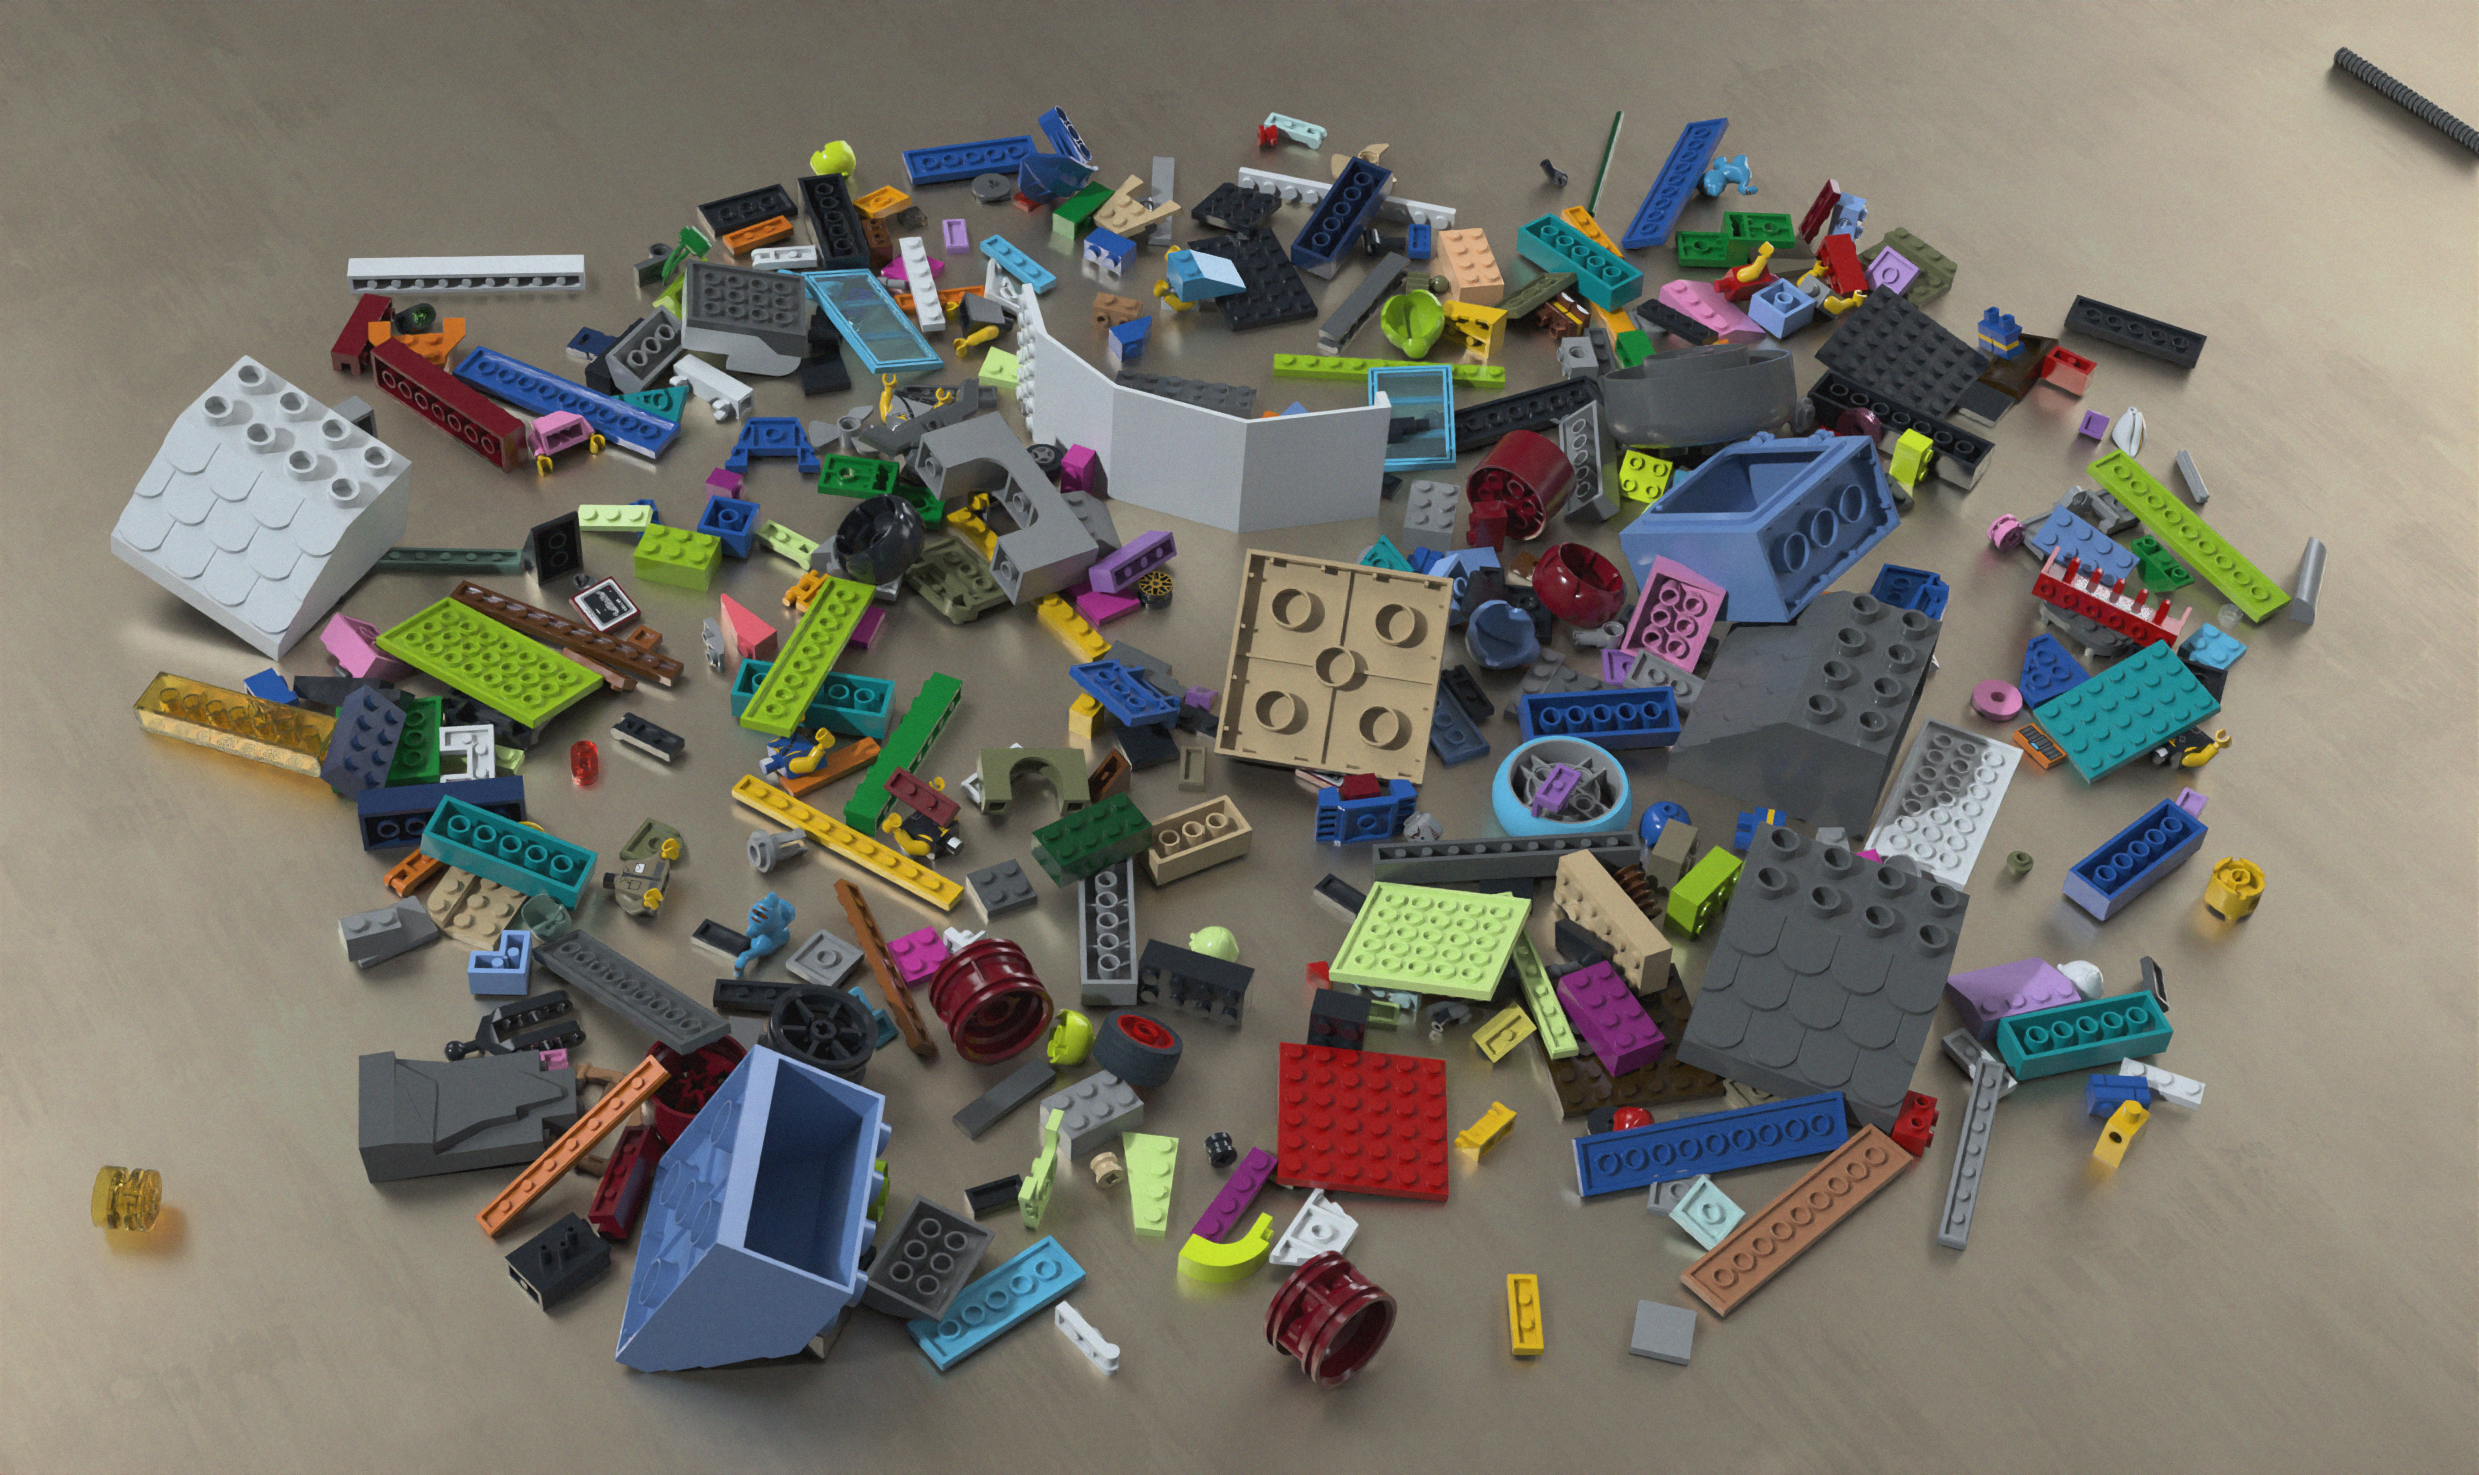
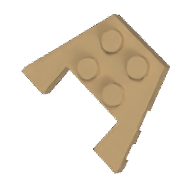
M1131 175L1092 216V219L1098 227H1103L1124 238H1128L1145 231V226L1152 223L1160 225L1166 222L1165 218L1176 215L1177 218L1182 216L1184 212L1182 207L1171 199L1154 211H1150L1132 199L1144 191L1146 187L1142 180Z

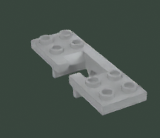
M2074 486L2059 501L2053 503L2050 511L2020 523L2026 529L2025 532L2023 531L2025 536L2022 542L2043 561L2048 559L2049 556L2030 543L2059 504L2077 516L2091 510L2095 511L2103 519L2100 521L2098 529L2105 535L2139 523L2141 520L2106 489L2094 493L2091 489L2084 491L2080 486Z

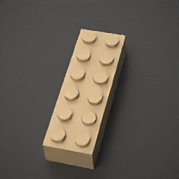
M1588 849L1559 857L1558 869L1556 871V887L1554 890V899L1557 904L1563 907L1572 921L1613 946V955L1610 956V960L1621 967V975L1629 979V988L1638 997L1667 988L1673 951L1670 943Z

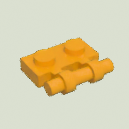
M812 570L809 574L805 573L799 579V583L796 586H792L786 591V596L782 599L783 604L790 606L793 602H796V609L806 613L830 575L825 573L819 579L820 575L816 570Z

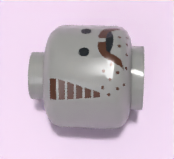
M1417 811L1404 822L1403 834L1410 842L1441 841L1440 836L1442 835L1443 828L1429 812L1421 813Z

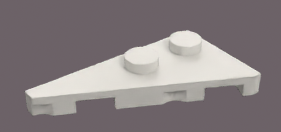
M991 257L987 266L984 298L998 302L1003 310L1018 317V313H1021L1018 304V294L1014 291V287L1008 277L1002 278L1000 274L1002 270L1001 265L995 258Z

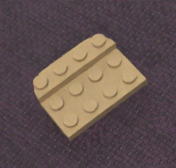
M451 866L430 895L428 910L430 919L438 929L439 934L488 951H495L501 943L502 930H510L521 914L523 906L532 896Z

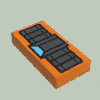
M2034 723L2015 731L2012 738L2046 770L2066 759L2067 754Z

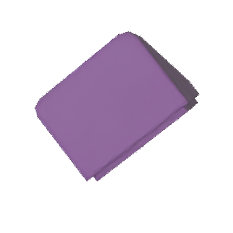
M1194 685L1186 692L1185 704L1210 711L1218 696V692Z

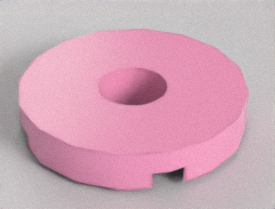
M1992 679L1977 684L1973 690L1971 702L1977 712L1980 710L1984 713V717L1996 721H2007L2012 719L2014 715L2019 714L2023 698L2020 691L2013 685L2005 681ZM1992 699H1999L2002 702H1995Z

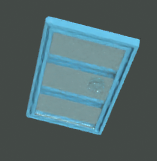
M868 268L802 272L800 276H805V288L873 375L943 368V361Z
M1452 365L1369 368V406H1374L1376 392L1385 391L1391 404L1390 419L1415 417V420L1429 419L1430 431L1403 435V443L1387 444L1384 472L1456 469Z

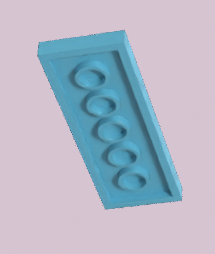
M1048 1235L960 1290L940 1324L914 1319L907 1323V1332L936 1365L944 1371L1086 1280V1272L1051 1235Z

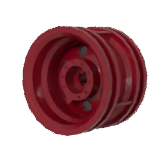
M988 938L962 947L941 963L934 972L928 986L929 1002L934 1008L936 1015L945 1027L957 1052L963 1059L971 1063L994 1064L1019 1055L1041 1038L1053 1018V1000L1039 980L1021 947L1011 940Z

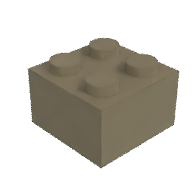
M1668 818L1651 853L1646 880L1649 881L1650 885L1645 888L1646 890L1652 889L1657 894L1670 897L1671 889L1686 876L1687 872L1694 868L1696 858L1692 856L1696 855L1700 845V840L1696 839L1698 828Z

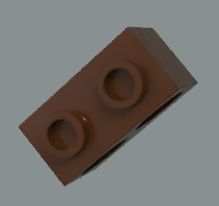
M884 218L861 220V230L870 253L871 269L885 268L893 260V245Z

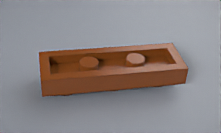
M566 647L563 649L561 655L604 676V680L610 682L608 685L610 688L619 692H623L624 689L634 691L638 681L579 650Z

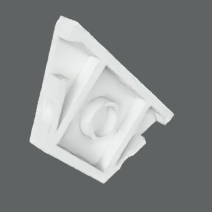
M1315 1188L1271 1252L1269 1262L1272 1264L1302 1266L1312 1257L1325 1251L1334 1250L1343 1255L1356 1235L1359 1224L1351 1216L1346 1215L1336 1202L1331 1204L1324 1197L1323 1189Z

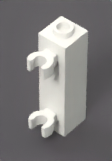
M688 354L673 365L674 377L670 379L669 383L675 387L690 386L689 392L709 402L713 408L718 410L713 414V417L718 420H723L728 414L740 419L755 407L754 389L697 357Z

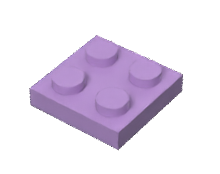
M1887 245L1863 275L1868 281L1869 290L1872 292L1883 283L1902 296L1922 271Z

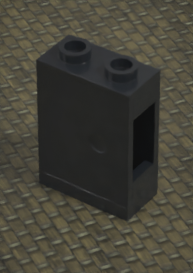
M572 1211L505 1256L507 1275L544 1312L611 1265V1247L604 1237H598L593 1232L587 1220L584 1218L580 1219Z

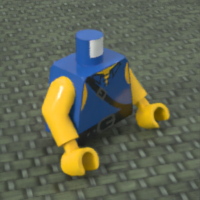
M804 714V716L802 717V719H801V721L799 722V724L802 723V722L805 720V714ZM797 726L790 738L779 736L767 744L769 757L759 762L760 768L765 775L778 771L786 779H792L825 768L828 764L824 749L832 747L835 739L826 728H821L814 737L801 726Z

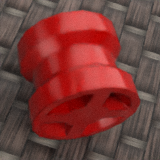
M1258 125L1257 140L1259 147H1264L1265 145L1277 146L1278 133L1276 125H1271L1270 127Z

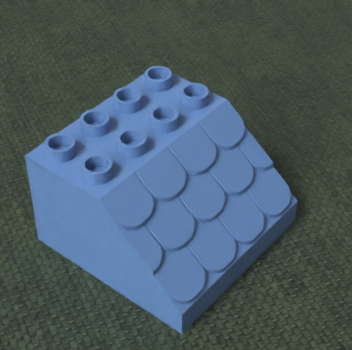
M755 1044L656 1164L614 1361L646 1373L660 1370L676 1371L697 1366L708 1368L760 1357L777 1358L798 1354L816 1334L828 1336L837 1322L840 1309L844 1305L852 1308L855 1307L861 1300L867 1285V1272L859 1270L858 1263L859 1257L863 1256L869 1249L876 1230L875 1222L866 1219L867 1208L876 1201L884 1179L883 1173L875 1170L874 1165L875 1159L884 1152L891 1135V1125L882 1121L886 1096Z

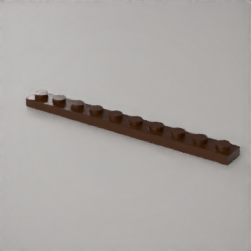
M465 580L450 595L451 598L494 620L565 647L579 650L586 655L670 687L684 672V663Z

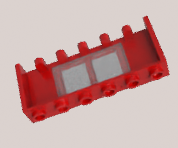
M2059 546L2055 547L2040 572L2031 594L2063 609L2073 610L2133 638L2134 642L2145 647H2149L2163 639L2170 649L2173 648L2192 610L2191 607H2187L2181 620L2178 621L2167 615L2172 605L2168 599L2162 601L2157 611L2144 605L2149 595L2146 589H2141L2135 600L2122 595L2126 586V581L2123 578H2119L2111 590L2099 584L2104 574L2101 568H2096L2091 578L2088 579L2077 574L2081 565V560L2077 557L2071 560L2067 569L2055 564L2054 562L2061 549Z

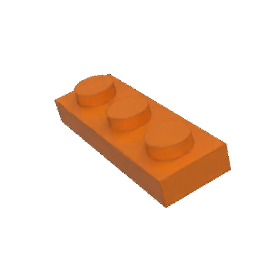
M781 215L724 235L723 244L733 255H737L794 235V227Z

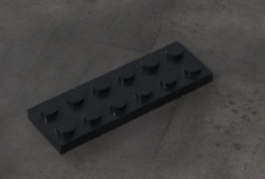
M2078 294L2064 323V327L2074 331L2083 332L2095 338H2101L2117 345L2126 346L2138 352H2144L2193 369L2207 339L2205 335Z

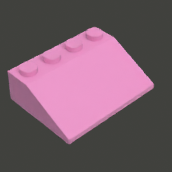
M1678 279L1661 286L1659 302L1719 332L1718 340L1728 339L1729 343L1749 344L1766 337L1767 333L1735 304L1731 301L1728 302L1722 293H1716L1711 283Z
M1656 555L1623 637L1620 652L1636 657L1641 648L1692 674L1726 594V590L1685 565Z

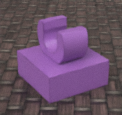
M2088 409L2079 431L2101 440L2111 418Z

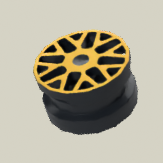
M1156 571L1149 572L1140 578L1138 583V599L1142 606L1158 610L1166 608L1171 604L1173 581L1168 575Z

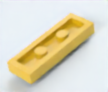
M1507 1274L1506 1284L1513 1355H1543L1544 1344L1537 1274Z

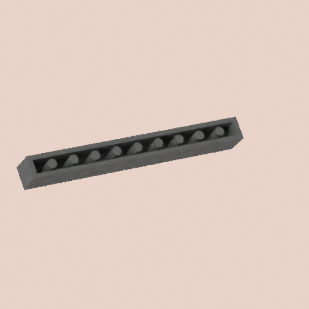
M1637 830L1372 844L1371 867L1374 883L1379 881L1411 884L1556 876L1559 857L1588 849L1603 868L1610 873L1617 872L1633 864L1639 865L1641 847Z

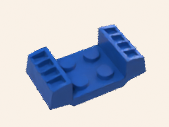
M1394 779L1390 780L1388 796L1349 801L1340 800L1336 786L1320 789L1318 791L1314 826L1315 842L1334 841L1342 845L1392 839L1395 834L1403 833L1405 828L1404 822L1410 815L1415 813L1417 798L1415 789L1409 780Z

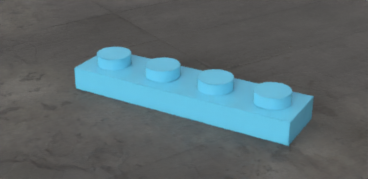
M998 234L980 242V250L990 258H995L1002 267L1025 284L1032 283L1033 290L1038 294L1057 285V278Z

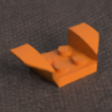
M465 317L443 318L444 333L392 336L390 321L368 323L369 341L375 347L393 337L399 342L406 344L408 348L416 353L421 354L431 363L438 365L442 370L445 369L448 354L466 336Z

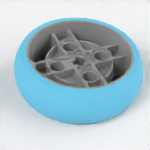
M1545 736L1522 744L1514 749L1502 762L1492 786V801L1496 816L1510 837L1624 831L1632 813V789L1623 767L1605 749L1576 737ZM1557 763L1582 773L1580 782L1570 794L1566 810H1559L1556 813L1544 807L1537 818L1531 816L1534 796ZM1515 785L1524 790L1525 805L1513 791ZM1600 790L1609 799L1612 805L1611 809L1601 804Z

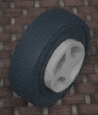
M1036 444L1026 449L1028 453L1032 454L1034 461L1040 469L1044 470L1049 480L1061 474V460L1064 456L1058 448L1049 444Z

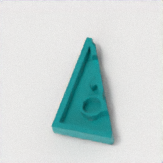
M685 385L611 397L681 424L690 386Z

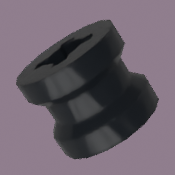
M1215 1133L1204 1142L1205 1151L1210 1154L1209 1161L1212 1167L1224 1168L1236 1161L1238 1154L1236 1149L1232 1147V1139L1228 1133Z

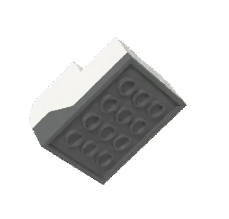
M688 259L682 288V348L726 354V369L771 376H783L793 372L800 364L806 340L805 276Z

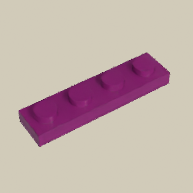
M1254 1146L1191 1230L1190 1237L1194 1233L1208 1241L1221 1244L1277 1168L1278 1159Z

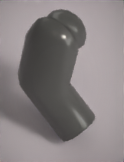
M578 573L573 577V584L580 591L599 582L597 578Z

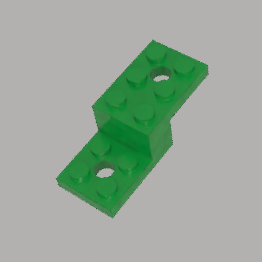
M1724 211L1720 233L1676 231L1675 236L1679 265L1688 267L1733 268L1743 266L1747 263L1750 247L1760 248L1767 241L1774 248L1794 249L1796 242L1790 214Z
M827 454L818 483V493L860 499H868L883 493L903 497L914 507L924 506L923 508L915 509L921 514L927 529L940 530L947 499L938 501L927 487L900 484L899 462ZM850 475L851 477L845 478L843 476Z

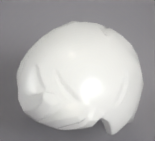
M2081 960L2072 961L2067 965L2058 964V971L2070 980L2081 998L2080 1003L2100 999L2104 990L2103 976L2097 966Z

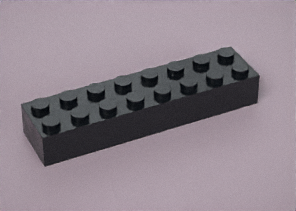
M1828 369L1807 393V398L1812 400L1815 407V420L1851 436L1871 435L1876 448L1894 455L1897 440L1908 429L1933 440L1931 448L1933 456L1926 467L1929 469L1928 471L1968 490L1972 488L1990 465L1996 444L1831 369Z

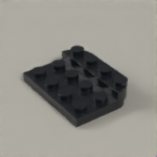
M452 687L443 696L444 727L493 724L495 745L524 752L528 750V747L539 741V732L555 717L553 716L532 729L455 687Z

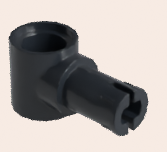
M1373 228L1364 230L1360 236L1363 252L1369 258H1376L1385 253L1386 250L1405 251V237H1386V235H1380L1379 231Z

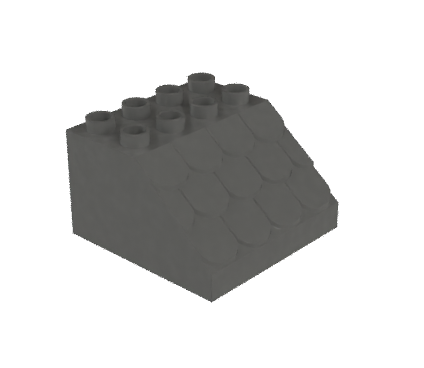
M1842 590L1817 596L1789 622L1732 623L1670 753L1666 775L1763 808L1787 812L1786 816L1821 828L1844 827L1847 837L1863 842L1918 710L1943 622L1929 618L1919 610H1904L1880 602L1872 595L1866 593L1855 594Z
M1759 821L1728 900L1675 1059L1783 1099L1842 1091L1846 1122L1862 1128L1871 1123L1886 1136H1889L1899 1115L1948 979L1970 895L1957 891L1945 883H1934L1906 873L1894 865L1881 864L1850 853L1841 846L1828 845L1802 836L1788 827L1774 826Z

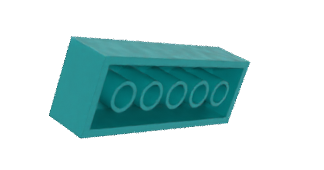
M1548 213L1518 228L1516 251L1549 273H1576L1578 280L1571 284L1570 287L1604 310L1611 312L1642 296L1644 273L1552 213Z
M743 658L731 692L732 716L741 717L774 663ZM830 671L805 712V720L798 724V726L814 729L826 728L828 731L885 739L896 703L895 681Z
M444 795L423 831L420 854L526 895L535 897L540 894H547L556 904L562 903L568 911L573 913L595 873L598 853L448 795Z
M2146 990L2001 1018L1994 1041L2015 1080L2020 1081L2122 1061L2124 1057L2132 1059L2166 1052L2174 1031L2151 991Z

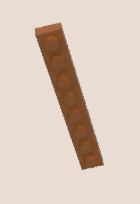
M842 878L834 884L838 894L837 900L846 910L848 915L846 918L857 933L856 939L867 954L866 960L877 975L876 981L883 988L887 996L886 1002L893 1009L897 1017L896 1023L903 1030L907 1038V1046L915 1053L919 1052L930 1057L937 1051V1048L859 887Z

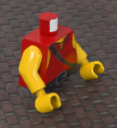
M1766 241L1758 250L1762 256H1758L1754 263L1733 267L1723 279L1715 280V292L1724 293L1725 299L1728 302L1751 300L1754 293L1769 286L1772 282L1767 259L1771 257L1774 247Z

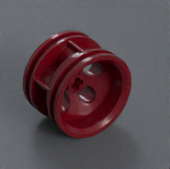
M1334 1250L1325 1251L1312 1257L1300 1266L1279 1289L1266 1312L1262 1328L1263 1337L1281 1354L1296 1356L1301 1363L1303 1373L1312 1379L1321 1389H1333L1352 1379L1378 1353L1394 1325L1397 1315V1303L1379 1285L1373 1284L1360 1273L1356 1266L1341 1253Z

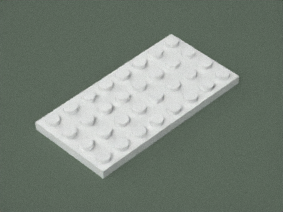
M1926 716L1864 851L1876 848L1882 863L1892 855L1907 854L1917 862L1922 878L1936 883H1945L1955 890L1963 892L2024 750Z

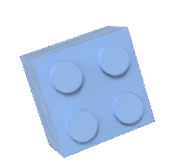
M1781 278L1752 295L1748 317L1779 339H1782L1811 322L1816 301L1784 278Z
M1459 553L1437 560L1428 575L1454 579L1449 626L1467 620L1459 614V610L1472 570Z

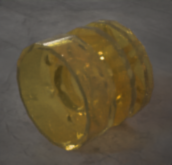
M104 1165L96 1177L91 1199V1216L94 1226L118 1230L124 1224L126 1230L135 1231L137 1229L140 1232L149 1233L158 1218L162 1199V1181L159 1171L152 1169L144 1171L141 1168H136L130 1175L126 1167Z

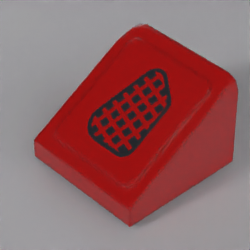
M1326 960L1308 963L1306 965V982L1315 990L1322 988L1333 991V981L1329 980L1330 969Z

